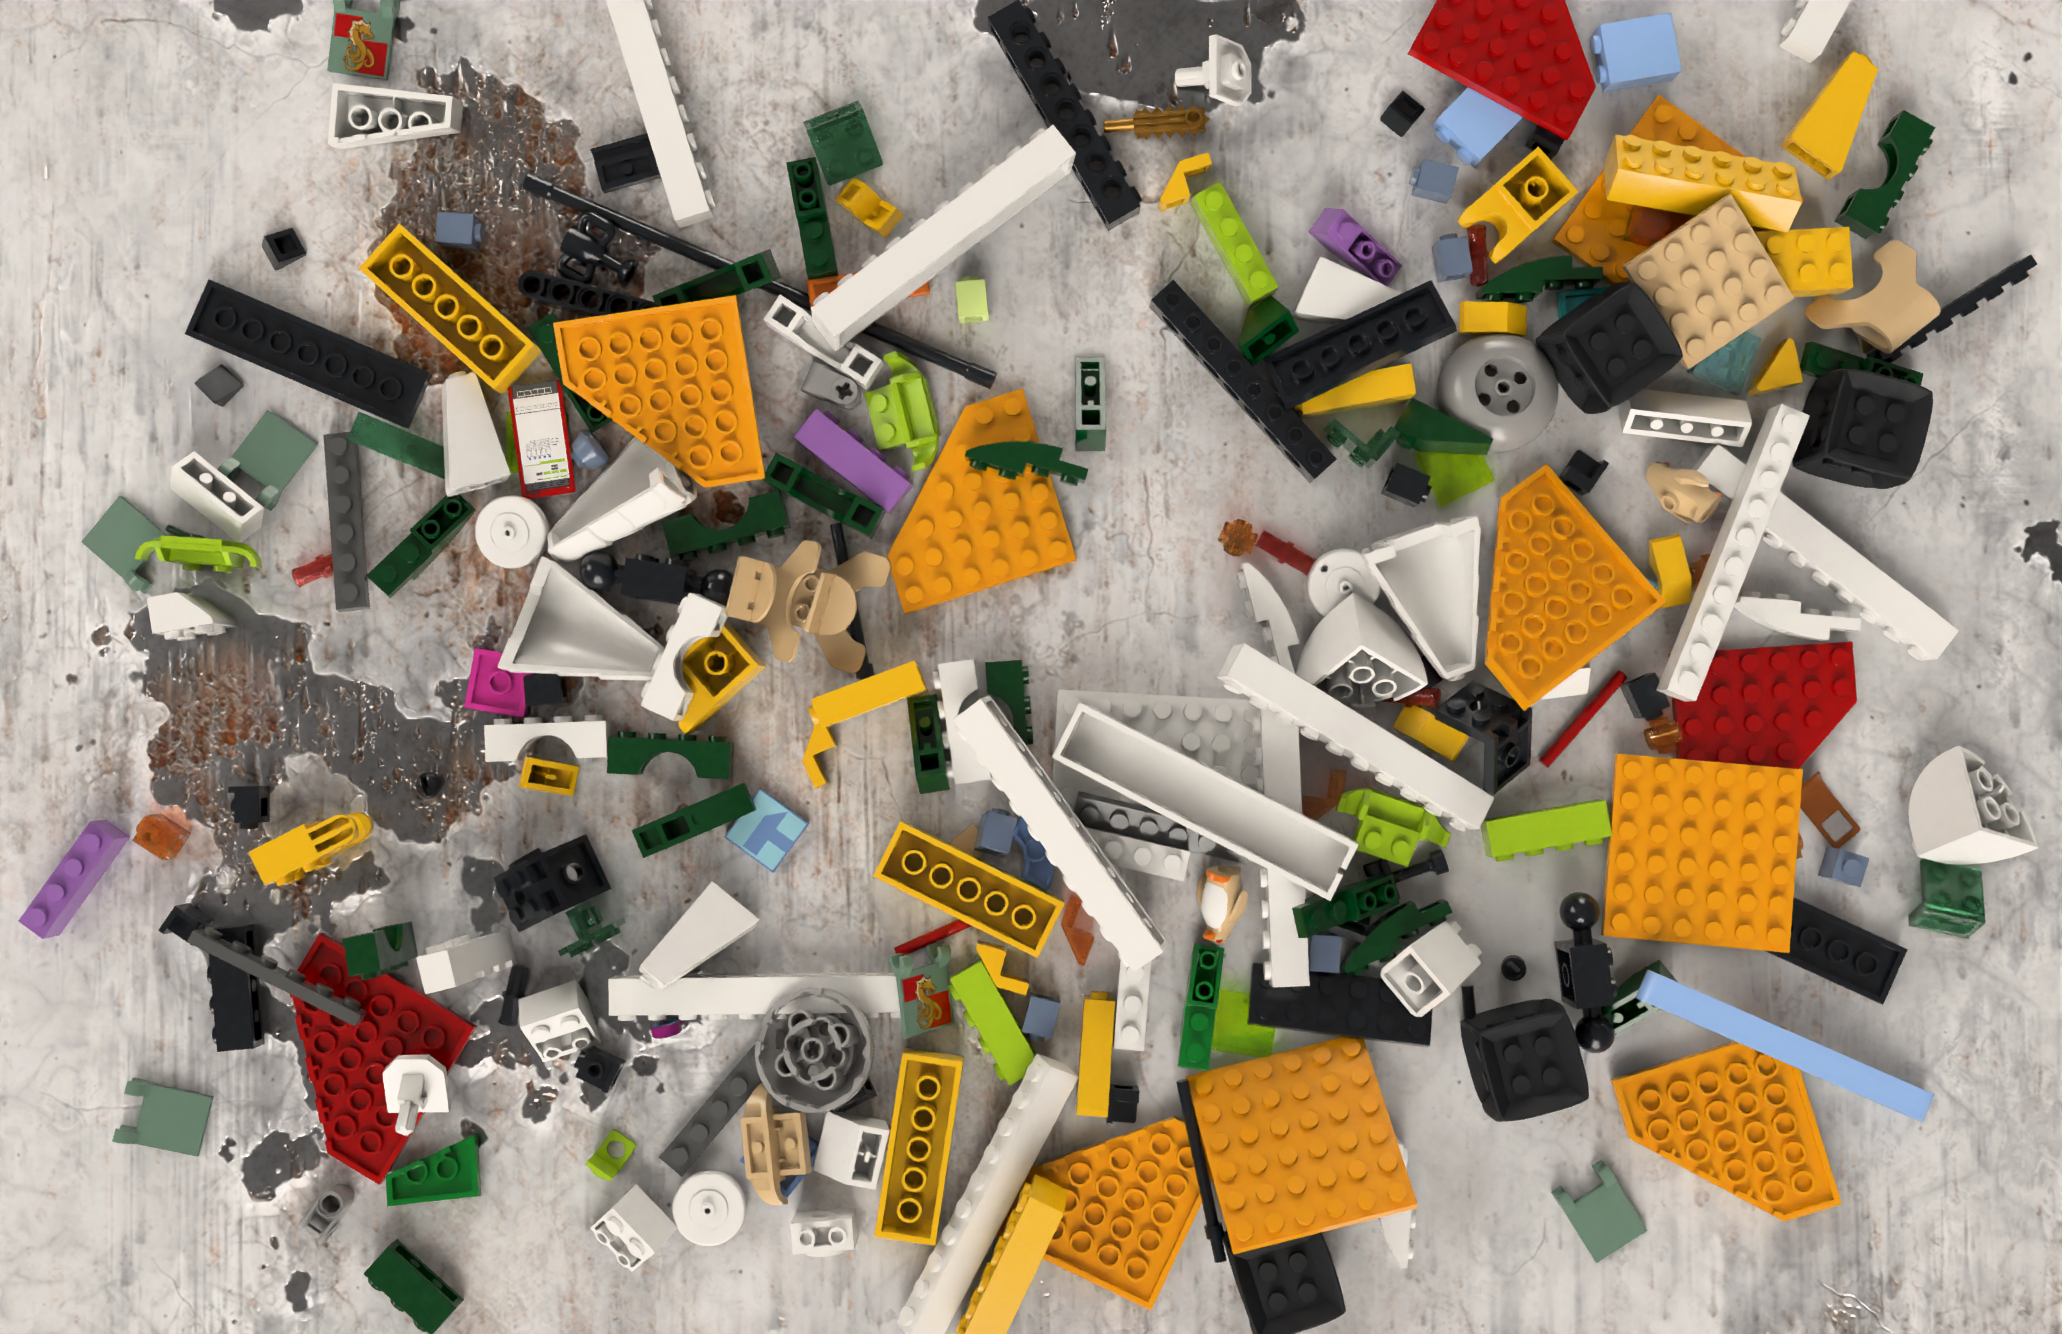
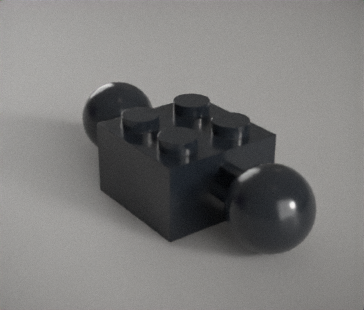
M597 551L587 555L580 565L582 581L594 590L608 589L617 582L622 583L621 595L680 605L682 599L685 596L688 597L689 593H695L727 606L734 577L731 572L723 569L712 570L704 577L696 576L697 571L689 568V563L682 560L666 558L665 563H659L660 559L644 554H636L635 559L626 558L625 565H619L612 555Z
M1574 892L1563 899L1559 908L1562 922L1573 931V939L1554 941L1562 1002L1583 1011V1017L1575 1026V1034L1579 1046L1590 1053H1601L1610 1048L1615 1038L1612 1023L1602 1016L1601 1007L1614 1005L1613 997L1617 996L1616 982L1614 978H1611L1610 966L1613 965V954L1610 947H1607V943L1592 938L1591 928L1597 923L1600 914L1598 903L1587 893Z

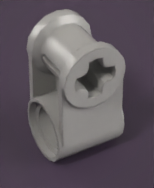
M816 362L812 363L801 391L816 399L827 401L847 410L855 408L860 403L861 391L853 380L836 373L824 365ZM849 388L852 396H845L843 399L840 395L841 390L847 391Z
M336 1184L322 1193L312 1208L302 1218L297 1229L299 1231H307L318 1239L319 1245L323 1246L336 1231L340 1224L339 1222L354 1201L352 1189L345 1184ZM331 1195L339 1199L340 1207L332 1203Z

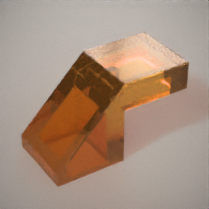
M1331 769L1327 798L1303 795L1302 814L1317 821L1336 807L1340 796L1344 793L1347 771Z
M1070 894L1060 924L1078 964L1084 966L1095 936L1092 933L1073 927L1082 899L1079 896Z

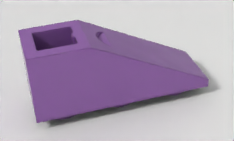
M1325 208L1308 231L1329 252L1363 276L1385 286L1389 285L1402 267L1344 209Z

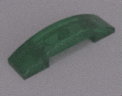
M358 412L347 440L445 479L444 446Z

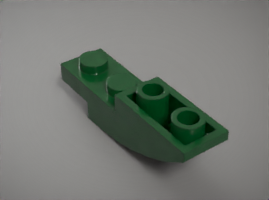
M812 157L786 162L808 279L839 275L817 159Z
M1572 255L1538 259L1514 267L1493 278L1476 292V299H1485V302H1503V298H1515L1517 303H1528L1534 301V298L1543 292V286H1545V290L1550 291L1561 290L1563 286L1575 285V289L1594 288L1593 285H1596L1603 279V267H1573Z
M552 312L527 327V329L559 378L561 386L591 433L613 420L563 384L553 323L560 321L555 313Z
M1813 341L1805 343L1800 363L1801 373L1815 378H1819L1837 369H1855L1902 379L1920 386L1923 379V373L1874 357L1862 358Z
M997 442L966 450L964 456L966 461H970V467L981 471H987V467L999 470V476L1010 480H1016V476L1023 478L1026 467L1032 468L1031 473L1048 478L1050 473L1060 476V482L1077 487L1078 482L1085 483L1088 473L1087 468L1061 461L1063 448L1035 442Z
M460 494L450 497L446 495L409 530L411 534L366 576L385 595L391 598L411 578L415 580L437 558L469 521L476 509Z
M744 782L631 831L643 858L757 809Z
M1388 874L1339 887L1336 889L1331 901L1319 895L1305 899V903L1292 908L1298 938L1312 937L1345 922L1359 921L1399 904L1393 874Z
M1440 899L1418 909L1416 904L1409 900L1395 907L1368 927L1367 936L1363 944L1354 942L1340 964L1342 971L1346 974L1351 972L1352 975H1357L1368 970V964L1376 960L1383 963L1397 956L1395 952L1402 949L1397 937L1401 936L1402 939H1407L1418 934V928L1428 923L1430 927L1446 921V915L1453 913L1448 901Z

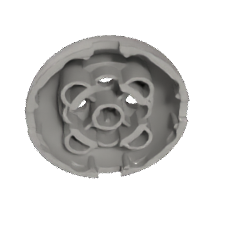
M1489 333L1466 341L1448 357L1438 378L1437 401L1440 412L1492 438L1493 442L1489 452L1501 453L1520 449L1543 433L1555 414L1559 390L1552 364L1535 344L1514 334ZM1489 366L1492 370H1496V375L1493 377L1487 376L1484 371L1485 367ZM1515 373L1523 376L1524 384H1517L1514 381ZM1498 385L1503 387L1502 390H1505V393H1501L1498 390ZM1480 394H1485V398L1489 402L1488 405L1483 406L1478 399ZM1514 401L1518 404L1516 406L1517 413H1510L1508 411V402Z
M805 988L794 991L781 998L770 1008L761 1022L763 1025L758 1041L756 1040L755 1062L759 1077L771 1096L782 1105L804 1113L830 1111L852 1099L865 1084L874 1059L872 1030L861 1009L841 993L824 988ZM807 996L831 999L847 1011V1013H840L841 1018L831 1013H812L806 1010H797L792 1014H786V1019H777L781 1014H777V1012L774 1014L777 1009L779 1011L786 1004ZM824 1023H828V1032L830 1033L828 1036L823 1035L821 1032V1027ZM777 1031H782L786 1034L784 1047L781 1049H776ZM799 1037L805 1039L801 1045V1050L797 1049ZM838 1050L842 1052L840 1064L834 1060V1054ZM814 1064L818 1067L819 1072L817 1075L810 1077L808 1069Z

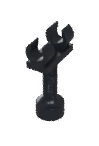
M1441 849L1430 852L1429 858L1426 861L1415 864V866L1412 865L1397 870L1395 873L1391 872L1388 861L1385 859L1363 865L1366 877H1372L1380 873H1384V875L1393 874L1395 885L1403 881V879L1406 880L1429 871L1435 872L1437 876L1449 872Z

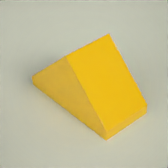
M1788 337L1776 345L1746 393L1753 396L1791 388L1803 383L1794 340Z
M538 756L525 757L518 786L573 796L580 767Z

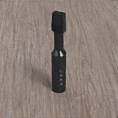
M1461 986L1464 1019L1471 1020L1476 1015L1474 986Z

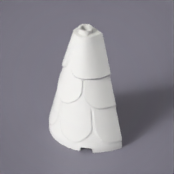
M634 437L548 533V552L557 562L570 563L590 553L613 545V541L638 532L645 526L673 514L693 502L697 498L695 482L685 472Z
M1478 516L1458 517L1450 519V523L1433 522L1418 526L1372 543V551H1369V548L1362 550L1366 567L1389 598L1390 605L1411 631V638L1439 676L1448 681L1460 680L1465 677L1466 672L1475 669L1479 616L1476 615L1480 578L1478 566L1481 534Z
M542 556L515 628L507 641L499 661L498 668L514 673L599 677L600 680L651 681L656 671L653 669L655 660L660 653L664 652L665 648L626 614L621 615L596 592L589 590L555 561Z

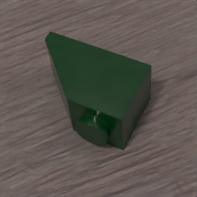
M1270 295L1247 312L1238 346L1245 359L1254 366L1297 334L1299 329L1290 311Z

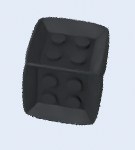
M1629 280L1611 285L1605 291L1587 299L1549 326L1536 338L1537 347L1552 364L1557 381L1573 403L1586 414L1603 413L1625 402L1667 373L1683 357L1676 337L1654 303L1642 288Z
M1837 369L1819 377L1811 387L1802 411L1810 415L1794 454L1793 467L1810 475L1864 488L1888 489L1907 483L1918 466L1924 448L1933 408V392L1909 381L1864 370Z
M1548 998L1528 1000L1477 1013L1473 1019L1466 1018L1460 1021L1462 1043L1472 1081L1484 1112L1493 1120L1508 1122L1533 1118L1575 1106L1589 1098L1587 1075L1576 1034L1564 1006Z
M1227 1230L1224 1232L1222 1240L1253 1334H1295L1328 1323L1346 1312L1339 1279L1322 1233L1233 1255Z

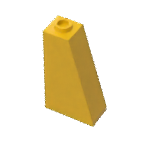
M1855 51L1845 57L1780 145L1826 180L1836 176L1844 167L1878 71V67L1872 64L1871 59Z
M1412 363L1372 370L1293 407V411H1298L1299 418L1301 419L1406 403L1416 394Z
M914 660L812 698L810 700L813 706L808 707L814 725L819 723L821 728H826L928 691L918 662Z
M1091 991V996L1084 995L1078 1064L1079 1078L1077 1079L1075 1103L1077 1115L1108 1117L1115 999L1114 997H1109V992Z

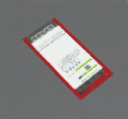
M559 380L508 387L522 497L532 499L576 492L562 386Z

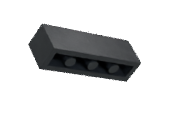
M254 924L213 928L223 934L222 939L233 943V941L243 943L251 948L250 953L257 956ZM209 954L210 966L207 968V979L212 987L209 1006L211 1013L214 1014L215 1026L212 1030V1039L214 1044L217 1045V1052L254 1049L265 1044L259 978Z

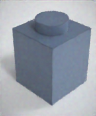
M1423 159L1418 167H1413L1409 180V185H1413L1411 195L1446 204L1452 197L1459 167Z
M437 212L435 242L444 249L479 251L480 242H483L485 238L484 224H481L482 221L474 214Z
M1457 233L1440 236L1439 240L1431 247L1437 283L1467 278L1473 272L1467 236L1458 237Z
M992 808V811L985 812L981 817L974 850L999 857L1009 854L1017 818L1010 817V812L998 808Z
M1826 847L1818 876L1846 885L1861 887L1869 858L1843 849Z
M1324 931L1308 938L1309 971L1340 973L1342 936Z
M1031 992L1022 1025V1032L1027 1033V1038L1044 1042L1045 1038L1052 1039L1061 1004L1059 999Z

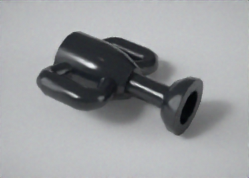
M586 211L580 216L577 226H572L562 240L560 251L564 254L561 255L557 262V271L568 280L589 284L594 277L596 266L602 264L616 272L618 282L623 287H626L635 276L639 262L635 259L621 262L607 254L605 248L615 235V226L610 220L601 215ZM587 222L605 231V235L598 240L586 230ZM571 259H575L586 264L585 274L583 275L567 266V263Z

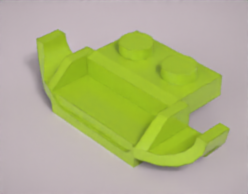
M898 351L883 355L884 361L888 363L893 373V377L889 378L890 385L866 392L864 395L878 450L887 451L906 445V449H912L914 463L911 468L912 472L929 467L937 453L941 432L927 377L923 376L919 368L909 358Z
M161 535L160 538L144 542L139 546L135 555V559L147 561L150 553L156 550L159 561L183 564L182 570L202 571V566H213L212 572L232 573V568H243L244 556L249 560L250 567L262 568L260 556L250 545L223 539Z
M1370 787L1353 789L1343 793L1335 809L1336 812L1351 814L1359 819L1352 840L1359 843L1356 850L1407 867L1418 839H1426L1446 848L1451 833L1438 821L1435 815L1426 811L1423 805Z

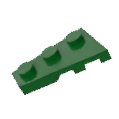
M478 1134L467 1137L458 1143L386 1175L387 1207L481 1196Z

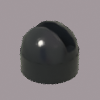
M432 772L420 775L416 781L417 791L425 797L437 795L443 785L440 776ZM424 778H426L428 787H429V789H430L431 792H428V793H427V790H426V787H425V784H424V781H423Z
M1517 955L1507 956L1501 964L1502 974L1510 981L1522 979L1526 974L1524 960ZM1512 961L1520 971L1516 973L1508 962Z

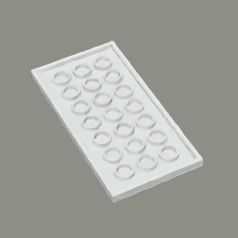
M1058 689L1054 752L1078 704L1085 703L1256 790L1255 779L1260 777V765H1255L1254 747H1259V734L1254 735L1253 716H1258V710L1249 700ZM1054 759L1053 783L1072 810L1075 806L1078 791L1144 806Z

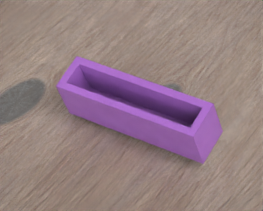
M815 409L794 435L796 441L891 515L912 488L911 483L908 482L910 476L898 466L893 470L884 462L887 457L873 447L869 451L861 445L864 439L849 428L847 432L838 426L840 420L828 410H825L822 414L819 410Z
M107 820L90 821L18 922L42 939L59 936L130 837Z

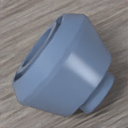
M581 430L571 445L574 450L570 453L571 457L580 468L585 465L589 469L606 465L610 456L604 446L590 430Z

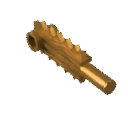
M1194 104L1188 110L1180 105L1176 111L1168 106L1164 112L1156 106L1152 113L1144 107L1142 111L1136 109L1133 119L1105 120L1104 133L1134 131L1137 140L1144 137L1146 141L1151 134H1154L1159 140L1163 133L1171 139L1175 132L1183 138L1187 131L1195 137L1198 132H1206L1205 124L1210 118L1204 115L1205 107L1197 109Z

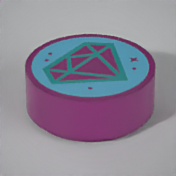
M678 1018L662 1020L650 1026L652 1037L655 1039L671 1037L682 1031L681 1021Z

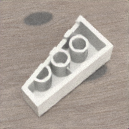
M332 83L328 145L338 149H347L461 133L463 102L453 96Z
M510 929L474 939L470 938V934L454 937L442 943L426 947V954L416 957L425 994L457 987L477 978L490 975L493 971L498 972L518 964Z

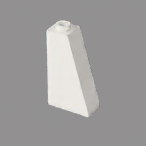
M1320 256L1292 317L1299 320L1336 325L1402 293Z
M465 371L450 374L442 386L445 492L447 497L504 483L511 475L476 373L466 374Z
M712 881L640 965L639 971L643 973L640 978L652 988L658 986L662 990L753 930L759 918Z

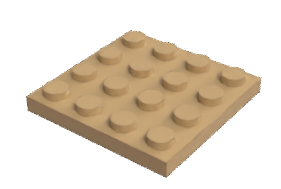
M1731 194L1724 196L1622 266L1630 281L1635 282L1643 289L1670 327L1682 350L1683 357L1680 361L1686 369L1692 368L1794 299Z

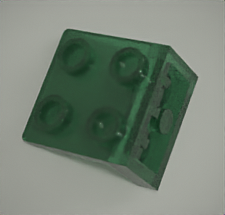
M859 100L803 122L829 186L883 165Z
M1335 418L1323 429L1327 433L1325 438L1337 448L1342 446L1350 453L1348 457L1352 462L1361 468L1365 465L1368 469L1380 459L1401 434L1392 426L1385 432L1380 428L1365 444Z
M1925 858L1920 861L1922 903L1908 915L1909 926L1969 939L1986 923L1981 870L1961 865L1939 863Z

